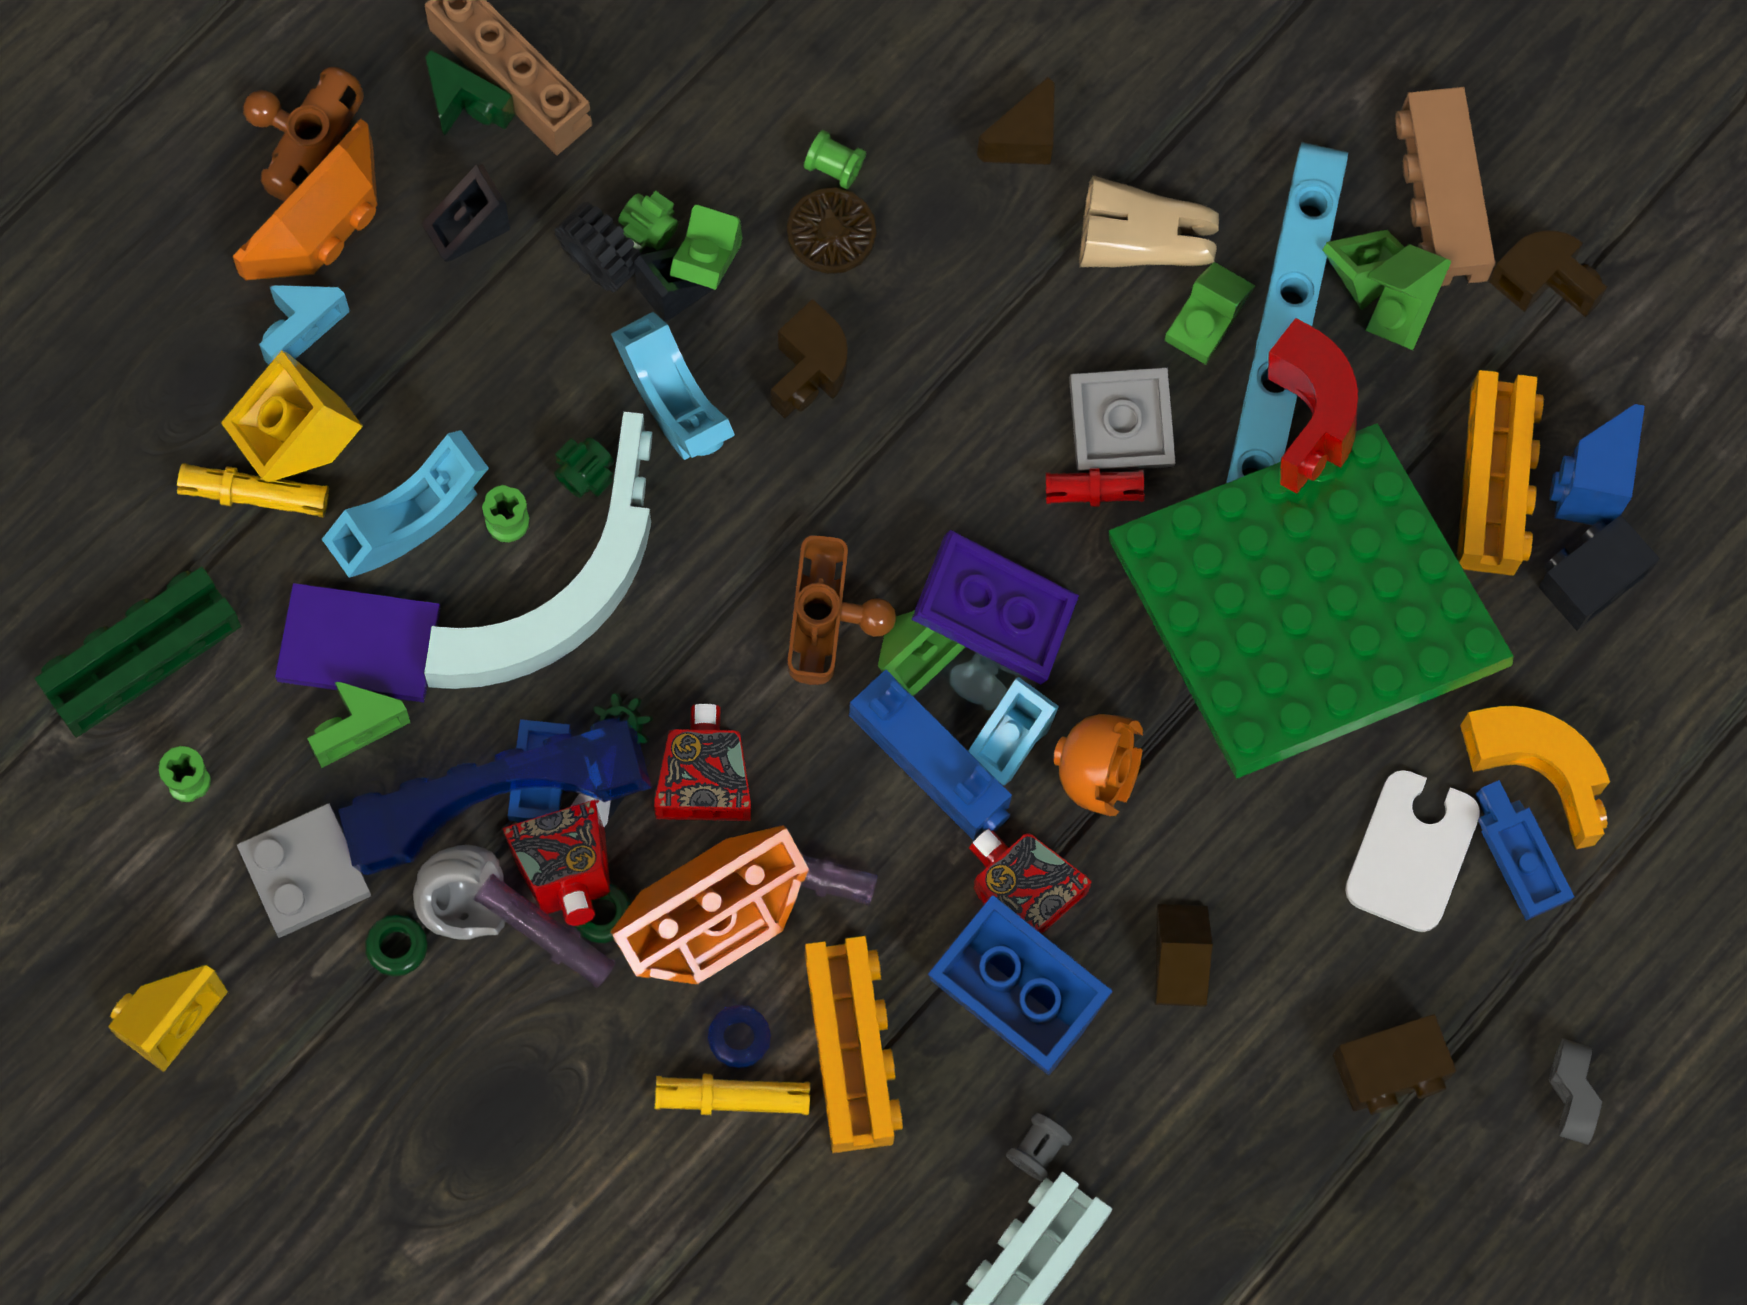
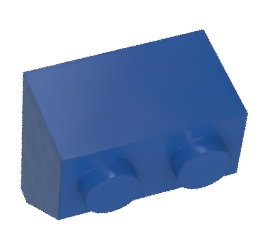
M1634 404L1581 439L1571 456L1564 455L1560 472L1554 473L1550 488L1549 500L1557 501L1555 518L1594 525L1598 521L1603 520L1608 525L1622 514L1632 498L1644 405Z

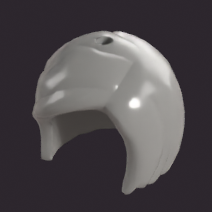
M458 845L446 848L431 856L420 868L413 891L414 907L420 921L435 934L454 939L468 940L479 936L498 935L501 929L504 928L508 911L505 883L503 881L504 876L502 868L499 866V860L491 851L473 845Z

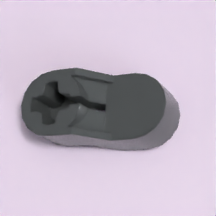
M1562 1038L1556 1051L1548 1080L1565 1104L1558 1136L1588 1145L1594 1134L1602 1106L1601 1099L1586 1080L1592 1047Z

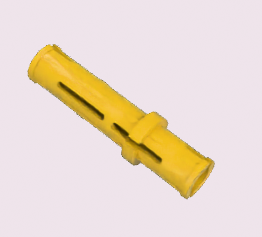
M182 463L177 480V494L220 500V504L225 506H232L233 503H244L324 517L329 498V486L310 485L283 479L267 482L261 479L260 476L239 473L237 468L228 466L225 470Z
M703 1074L702 1079L656 1076L655 1109L701 1110V1115H711L712 1110L809 1115L810 1082L713 1079V1074Z

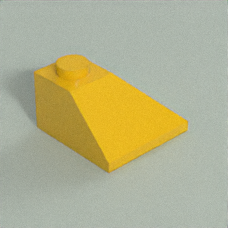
M283 350L280 351L221 422L261 479L267 482L332 463L363 427L341 397Z
M204 965L142 985L134 995L127 993L114 1007L111 1013V1018L114 1020L108 1027L116 1037L164 1072L228 991L215 971Z

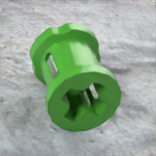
M822 130L808 151L804 168L811 172L816 168L840 180V186L848 189L862 167L866 151L860 148L854 151L830 139V133Z
M506 485L494 487L486 494L482 509L487 530L491 536L501 542H513L524 536L529 528L530 520L524 495L518 489L510 488ZM506 508L510 514L514 513V517L506 520L502 514H498V511Z
M179 746L170 749L163 755L159 764L160 778L169 788L170 794L175 799L181 802H193L195 799L206 794L210 788L211 777L206 770L202 757L196 750L190 747ZM188 766H190L195 773L194 776H184L182 782H179L175 774L177 772L185 773Z

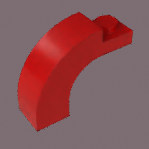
M1295 318L1269 351L1268 380L1299 396L1308 405L1313 414L1309 423L1281 457L1280 485L1297 494L1308 479L1314 481L1319 477L1327 461L1341 468L1347 460L1356 434L1358 388L1353 369L1341 349L1325 334Z

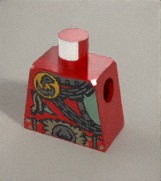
M714 704L691 706L690 730L674 729L669 731L655 796L656 819L751 821V801L740 732L720 730V706Z
M595 799L503 828L513 859L540 911L549 914L562 910L565 922L571 926L583 925L592 920L595 912L591 900L604 897L610 892L606 836Z
M987 829L969 847L972 853L986 866V869L975 878L973 887L983 905L993 895L1041 934L1049 929L1089 892L1092 882L1088 877L1032 834H1024L1011 847H1008L994 831Z

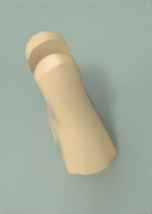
M1092 176L1085 204L1079 257L1080 267L1202 266L1214 263L1217 245L1214 242L1198 237L1181 236V233L1202 236L1215 234L1219 231V214L1213 209L1200 204L1155 195L1125 184Z

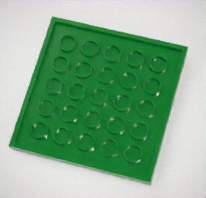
M1378 423L1356 431L1353 447L1341 468L1327 461L1319 477L1314 481L1308 479L1297 494L1280 485L1281 462L1109 530V542L1236 779L1511 667L1513 664L1514 656Z

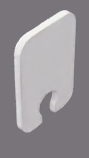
M1402 770L1390 775L1383 786L1347 880L1345 891L1348 900L1355 907L1411 930L1426 932L1435 928L1443 916L1476 828L1480 810L1478 803L1473 797L1450 787L1444 802V818L1434 824L1421 822L1414 815L1412 804L1415 797L1422 793L1427 778Z

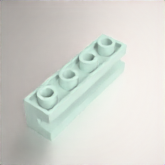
M1064 1172L1060 1174L1054 1183L1046 1177L1028 1201V1203L1035 1207L1024 1224L1015 1218L998 1241V1244L1004 1250L992 1265L987 1260H984L966 1285L974 1291L963 1305H1043L1109 1217L1112 1208L1097 1197L1092 1200L1078 1189L1079 1184ZM955 1301L951 1303V1305H959Z

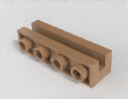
M429 0L425 4L429 29L475 75L511 94L515 115L556 155L560 154L592 126L591 117L586 114L590 111L589 101L486 0Z
M1464 87L1410 92L1407 94L1402 110L1396 112V131L1400 140H1406L1408 154L1403 157V171L1406 183H1413L1415 198L1411 199V218L1414 227H1421L1423 242L1419 243L1418 248L1452 261L1441 286L1450 285L1453 276L1467 275L1468 283L1487 281L1495 265L1465 89Z

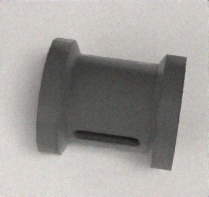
M1034 1113L1031 1118L1032 1127L1018 1147L1010 1148L1006 1156L1014 1165L1031 1177L1044 1181L1048 1176L1046 1168L1062 1145L1069 1146L1073 1138L1064 1128L1040 1113ZM1042 1139H1045V1144L1042 1146L1038 1154L1034 1155L1033 1151L1036 1149Z

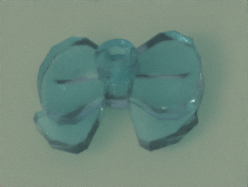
M976 652L971 662L956 665L951 670L950 685L962 698L976 704L984 703L983 708L991 710L997 708L1008 691L1004 684L995 677L998 670L1001 669L1014 675L1024 676Z

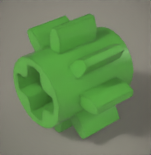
M657 191L650 198L647 195L644 197L640 193L633 196L623 208L618 222L625 227L623 234L632 239L635 243L633 247L638 249L640 253L643 252L646 246L649 248L653 247L657 251L662 249L672 238L678 227V221L672 217L675 213L672 210L674 203Z

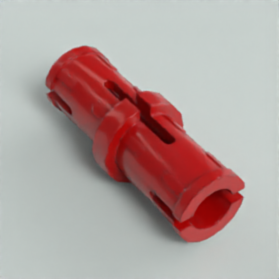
M1090 468L1089 473L1051 474V472H1046V504L1090 502V507H1100V502H1144L1143 470L1134 472H1100L1099 468Z

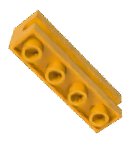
M1479 370L1471 386L1457 560L1464 570L1514 576L1522 561H1528L1531 555L1533 534L1532 532L1525 531L1526 514L1532 515L1534 511L1536 486L1529 485L1530 469H1536L1540 452V441L1533 440L1532 437L1534 423L1539 424L1541 421L1544 397L1543 395L1536 394L1537 377L1518 375L1514 383L1498 381L1499 372Z
M866 936L847 938L843 945L826 947V942L805 944V960L832 1153L893 1145L894 1131L902 1130L903 1127L899 1099L889 1100L886 1080L895 1079L892 1050H882L879 1030H887L888 1021L884 999L875 1000L872 981L881 980L877 950L868 951Z

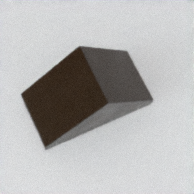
M1049 77L979 136L977 157L983 162L1050 165L1054 137L1055 83Z
M1157 905L1155 1005L1206 1007L1213 945L1208 906Z

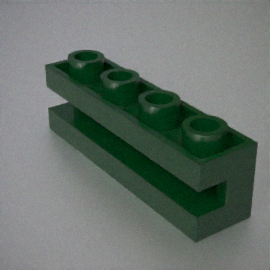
M200 567L193 573L190 570L180 573L168 583L166 591L152 600L145 598L138 601L127 610L124 619L110 628L103 626L96 629L85 638L82 647L68 656L61 654L54 657L43 666L42 673L34 678L75 738L242 627L236 612L225 597H222L218 592L213 580L203 567Z

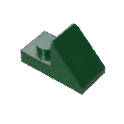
M430 50L426 56V62L443 135L448 133L464 107L467 113L478 122L485 125H490L492 122L506 129L515 115L512 95Z

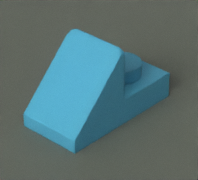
M271 286L270 290L275 304L289 318L286 321L279 320L275 322L264 333L263 341L259 343L265 362L270 365L281 350L290 354L294 359L300 356L350 312L345 294L338 287Z
M1020 677L1016 678L968 752L997 781L1005 786L1011 781L1035 743L1048 733L1059 706Z

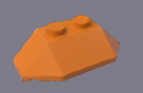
M360 119L351 128L352 130L349 131L326 158L255 232L245 245L233 255L238 274L245 280L315 274L323 264L329 265L337 259L344 248V241L355 229L360 231L370 223L376 212L377 195L373 143L369 126L365 121Z
M784 825L728 838L640 891L610 933L636 976L699 984L783 932L795 904L801 882H804L809 868Z

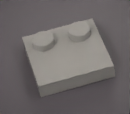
M1167 368L1070 375L1077 473H1088L1090 468H1099V471L1103 472L1173 467L1175 465Z
M330 803L237 844L278 938L371 897Z

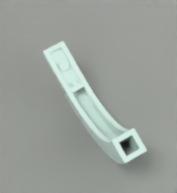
M623 413L607 522L595 551L581 572L554 598L520 617L483 627L447 628L432 626L424 673L428 687L450 689L483 687L531 674L556 662L576 649L594 634L614 612L638 572L646 550L651 527L650 509L641 508L644 502L646 478L638 477L640 460L649 461L652 446V432L645 431L643 414Z

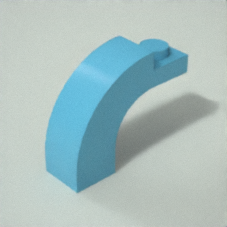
M652 312L611 333L621 358L644 402L664 435L684 460L697 455H709L720 449L723 441L735 436L728 418L710 403L699 388L678 349L668 324L658 315Z
M461 430L448 433L425 463L407 481L379 499L345 509L322 538V541L349 578L379 568L401 557L436 534L461 513L478 495L473 487L489 468Z

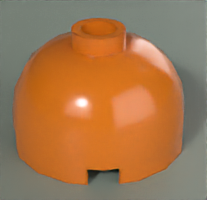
M1093 715L1086 717L1075 725L1067 737L1063 736L1059 739L1054 752V764L1059 766V778L1064 791L1077 805L1107 816H1116L1120 812L1113 806L1117 800L1126 803L1129 799L1142 759L1143 749L1134 747V734L1143 736V728L1139 721L1117 715Z

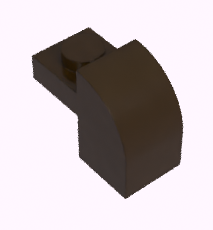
M1540 231L1521 239L1496 264L1489 283L1523 312H1526L1550 287L1585 318L1599 304L1607 289V286L1602 283L1600 275L1591 266L1584 263L1580 264L1575 260L1583 242L1559 231Z
M812 299L778 330V348L796 365L771 389V406L783 418H786L795 409L799 412L806 409L819 394L818 387L831 399H834L841 390L846 377L848 350L844 332L835 319Z

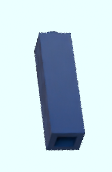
M884 670L850 702L849 716L973 841L987 829L996 832L1008 820L1010 814L1006 810L1010 806L1012 795L887 670Z

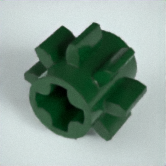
M587 437L583 443L580 442L579 444L570 438L555 453L558 458L556 462L560 467L554 472V475L576 497L581 498L589 491L596 497H599L614 481L611 478L613 473L609 470L614 463L612 456L602 445L590 437Z
M619 693L612 694L611 702L613 707L607 709L598 705L593 708L601 718L599 725L591 727L589 731L590 733L601 732L602 736L606 739L602 744L601 750L608 751L615 743L620 744L623 755H629L632 750L631 741L637 740L640 743H648L649 738L642 733L643 724L653 720V716H641L637 710L642 699L639 697L634 698L629 705H623ZM627 713L630 716L627 724L632 728L631 733L626 732L616 736L613 733L616 724L611 721L613 715L621 716Z

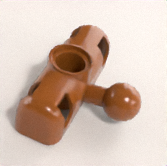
M338 67L324 69L320 73V81L316 89H311L302 105L294 109L291 114L282 110L278 98L265 90L252 92L245 99L243 113L253 126L263 128L272 125L284 132V135L273 151L270 166L268 169H263L261 173V182L266 192L285 202L298 188L291 180L299 167L302 166L310 175L336 147L364 99L362 87L353 75ZM348 86L356 93V100L350 110L339 101ZM310 127L322 128L320 135L312 140L300 138L301 134Z
M813 535L805 538L802 542L788 654V672L799 683L822 685L829 682L835 671L840 621L859 624L864 633L873 637L888 634L894 628L896 622L895 609L884 599H870L862 605L842 602L848 548L846 543L839 538ZM804 557L812 560L810 577L803 574ZM843 562L841 578L834 580L836 563ZM819 603L828 607L831 613L822 620H815L806 615V608L812 604ZM793 650L801 653L799 671L795 670L792 666ZM832 655L831 667L824 673L825 656Z

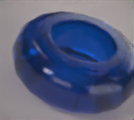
M735 1005L727 1007L715 1016L709 1026L708 1042L710 1050L719 1061L727 1066L738 1068L751 1066L763 1058L770 1045L771 1033L768 1022L760 1012L749 1006ZM745 1023L751 1027L755 1036L754 1041L748 1048L735 1050L725 1043L723 1036L730 1025Z

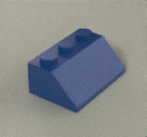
M993 895L928 974L934 984L1048 1076L1078 1041L1113 992Z

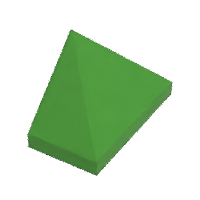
M1388 230L1326 242L1322 250L1360 309L1363 310L1379 297L1385 288L1384 285L1369 279L1368 275L1405 247Z
M914 611L896 616L894 628L884 635L878 663L881 672L887 670L912 696L918 693L965 648V646L911 620Z

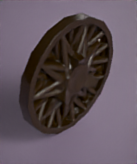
M839 188L818 189L802 197L792 209L787 224L789 246L796 258L811 270L826 274L847 272L861 265L872 252L876 239L875 217L867 203L853 192Z

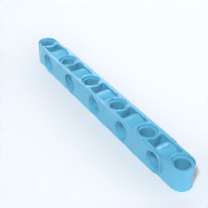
M1301 142L1226 483L1244 477L1242 473L1244 469L1256 468L1261 470L1281 462V457L1285 454L1297 395L1287 389L1279 393H1272L1263 387L1262 381L1268 379L1269 351L1293 320L1297 318L1310 326L1313 324L1327 258L1322 249L1326 242H1330L1348 152ZM1313 206L1321 212V215L1310 217L1305 215L1300 207ZM1294 292L1302 298L1303 302L1290 304L1282 298L1281 294Z

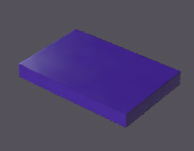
M950 530L943 537L911 620L1041 685L1048 680L1079 595Z
M293 583L275 678L277 682L331 690H337L335 682H341L391 698L424 703L427 690V680L424 673L432 626L438 627L441 611L440 604Z

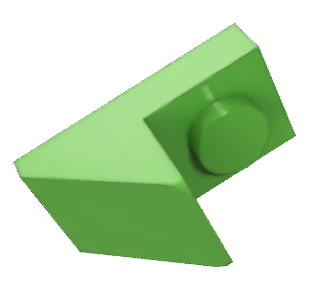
M695 204L692 208L687 236L673 258L670 275L716 290L741 246L742 230L740 219L736 216Z
M1409 244L1370 272L1368 278L1384 285L1385 288L1366 331L1413 350L1452 261Z
M1215 262L1212 263L1195 281L1191 296L1168 330L1165 341L1206 365L1253 292L1255 285Z
M335 682L350 717L344 720L341 717H335L323 722L315 729V735L307 739L321 768L411 722L401 700L345 683Z

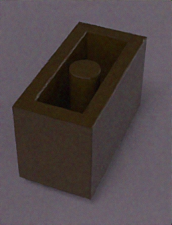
M1435 1014L1339 1045L1333 1054L1353 1112L1368 1107L1370 1115L1398 1106L1397 1097L1412 1092L1416 1093L1418 1099L1442 1092L1447 1089L1444 1082L1448 1081L1456 1072Z

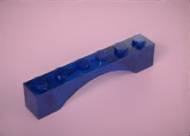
M616 718L606 719L593 724L590 727V732L572 737V734L563 733L548 737L543 740V746L526 752L523 748L505 750L495 755L496 761L477 766L476 763L454 766L447 771L448 776L432 781H429L428 778L408 780L399 786L400 791L383 796L379 792L360 795L352 800L353 805L338 809L352 867L367 876L412 862L426 843L449 820L472 805L498 794L522 789L555 788L581 793L601 802H607L650 789L652 787L637 731L627 721L620 722Z

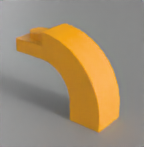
M1499 706L1468 712L1460 726L1473 772L1505 765H1520L1541 773L1554 785L1561 797L1575 849L1595 846L1605 834L1603 829L1607 828V814L1603 802L1600 799L1595 800L1594 796L1600 795L1610 783V779L1600 757L1589 742L1564 721L1545 712L1527 707Z

